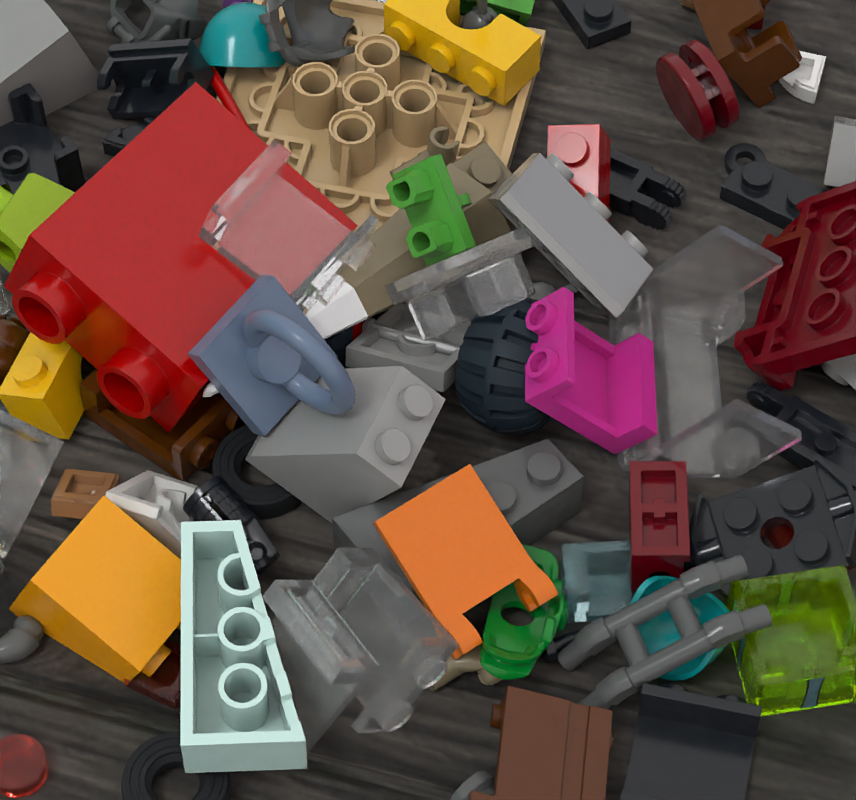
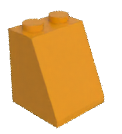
M103 496L28 582L9 607V610L18 617L24 615L34 617L43 625L45 634L120 681L128 684L140 671L150 677L172 651L163 643L176 628L181 631V559L106 496Z

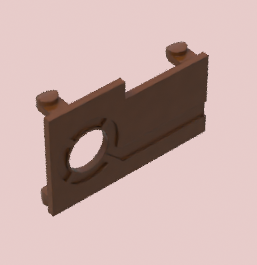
M507 686L504 698L500 704H492L490 727L500 729L493 795L471 790L468 800H605L609 753L614 741V733L611 731L613 711L592 705H581L570 702L571 700Z

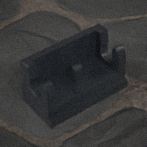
M191 38L111 44L107 51L109 57L97 78V89H108L111 86L112 79L114 80L116 90L110 98L107 107L113 119L157 117L195 82L207 90L215 74Z

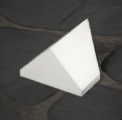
M147 470L106 491L105 496L181 559V522L193 521V518L184 512L183 506L199 486Z

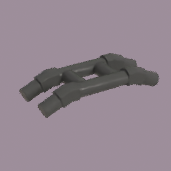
M742 555L716 563L711 561L693 567L680 574V578L606 618L602 616L575 635L574 640L558 653V661L566 670L573 671L591 655L596 656L605 647L615 643L617 639L629 667L623 666L610 673L596 685L595 690L578 704L592 705L604 709H609L613 705L617 706L624 699L638 692V688L642 687L643 683L648 684L714 648L719 649L728 643L743 639L744 635L772 626V618L767 606L760 604L739 612L734 610L717 616L702 624V627L689 600L691 598L695 600L706 593L721 589L722 585L748 577V568ZM669 611L681 639L650 655L638 627Z

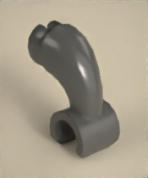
M28 615L20 616L15 620L13 629L8 630L5 635L0 637V664L21 661L29 657L39 647V640L43 637L44 631L43 625L37 619Z

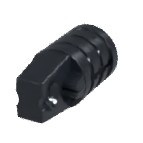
M216 476L205 482L188 498L183 506V510L189 517L193 518V521H223L210 506L212 503H215L229 520H241L258 577L280 557V554L260 525L258 516L249 510L248 505L242 499H239L237 493L227 485L222 476Z

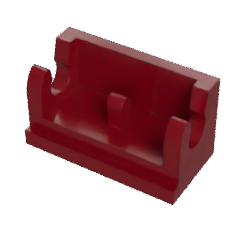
M629 461L630 591H637L640 585L650 578V574L654 572H666L671 577L680 578V574L683 573L684 562H690L686 461Z

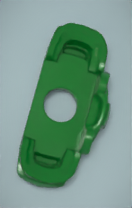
M522 544L527 554L550 578L558 595L529 612L519 599L513 582L493 594L482 637L483 643L480 646V663L488 673L503 680L519 679L529 675L537 659L550 645L558 630H562L568 620V603L565 600L564 594H562L564 580H558V561L551 552ZM509 607L521 608L532 616L533 621L525 626H515L506 622L500 612Z

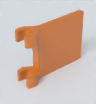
M471 464L463 467L373 523L432 617L446 650L454 660L483 643L479 633L463 613L513 582L519 599L529 612L558 595L550 578L527 554Z

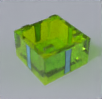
M845 565L745 579L730 583L726 607L730 612L734 610L739 612L765 604L772 618V626L744 635L743 639L731 642L748 704L762 706L761 716L856 702V600Z

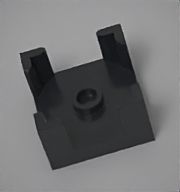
M30 83L9 93L8 98L13 121L0 126V186L14 195L28 173H36L73 192L79 190L85 184L79 150L74 142L66 134L61 137L60 144L47 125L42 99Z

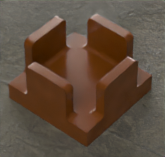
M691 0L712 51L723 69L758 108L775 100L776 96L771 84L799 68L802 56L789 27L784 21L775 23L754 37L749 36L746 28L765 16L763 6L771 0Z

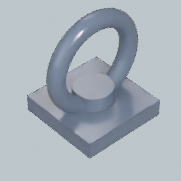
M262 274L188 353L190 358L249 429L257 435L266 436L298 400L318 411L331 415L345 414L352 409L355 403L356 394L353 383L347 371L337 359L338 356L272 275ZM321 376L330 390L323 388L315 383V381Z

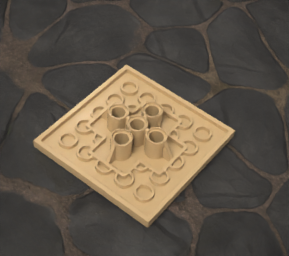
M253 0V3L266 7V0ZM332 0L330 4L332 13L341 17L353 18L354 20L353 26L346 35L343 46L355 45L354 53L330 60L312 61L303 64L301 67H295L286 61L278 67H228L223 81L251 131L358 225L342 246L343 248L355 250L399 210L397 206L392 205L386 189L387 184L393 180L390 171L426 150L430 132L434 128L445 126L450 129L448 141L445 145L452 144L455 141L460 142L455 162L486 141L505 166L510 169L536 75L503 106L487 96L475 93L469 86L448 74L436 71L430 64L407 51H401L397 41L391 36L384 34L383 4L385 2L375 0ZM281 6L279 8L280 22L289 45L294 46ZM460 15V26H459L460 28H462V22H463V19H464V16H461V15ZM526 27L541 35V61L546 41V30ZM217 96L216 100H217L220 104H222L221 101H220V99H219L218 96ZM482 267L471 272L480 273Z

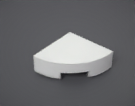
M800 51L802 59L799 62V68L780 78L779 82L793 96L815 104L826 56Z

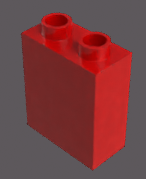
M195 82L28 236L4 287L13 294L12 305L14 311L23 325L32 334L51 344H59L65 340L98 370L97 381L99 387L111 404L124 414L136 419H145L150 416L170 433L201 401L204 389L210 383V380L188 355L189 351L262 274L274 276L292 298L309 277L333 253L339 252L358 225Z

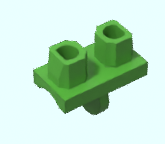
M441 154L426 158L392 175L393 180L387 184L386 189L392 205L406 211L412 229L408 230L406 237L412 257L423 258L428 267L477 247L462 210L472 204L468 193L457 196Z

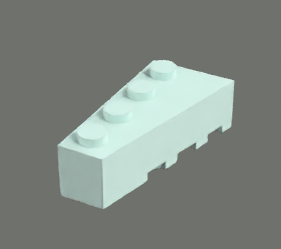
M241 520L181 522L180 746L185 773L307 769L306 739L296 713L286 671L283 669L275 634L262 598L261 587Z

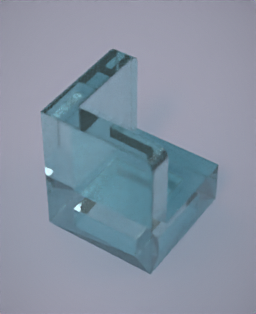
M630 541L561 544L559 574L560 580H564L562 594H564L565 600L568 603L567 623L595 621L602 616L606 618L630 605L632 600L629 577L631 560Z

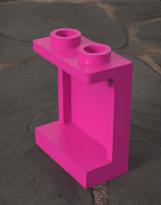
M565 287L530 304L532 306L525 318L526 327L538 335V343L531 344L530 349L533 352L525 364V402L614 455L658 435L653 341L638 333L616 345L609 343L574 320V294Z

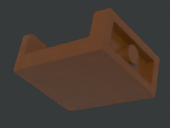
M97 369L80 383L85 417L176 479L184 482L197 469L203 470L211 464L216 449L228 434L246 425L219 392L211 397H203L176 427L168 433L152 417L136 419L124 414L111 404L99 387Z

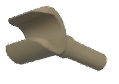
M445 126L436 127L430 132L427 149L390 171V175L392 177L393 174L438 154L442 155L446 166L449 163L453 164L457 157L460 142L455 141L452 144L445 145L448 141L450 129Z

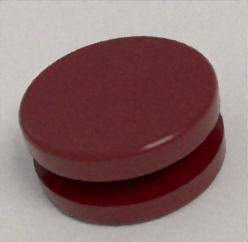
M690 40L680 46L679 56L669 52L657 59L656 74L663 95L677 120L693 138L703 141L715 134L716 124L721 128H727L738 121L740 111L733 86L722 65L706 45L698 40Z

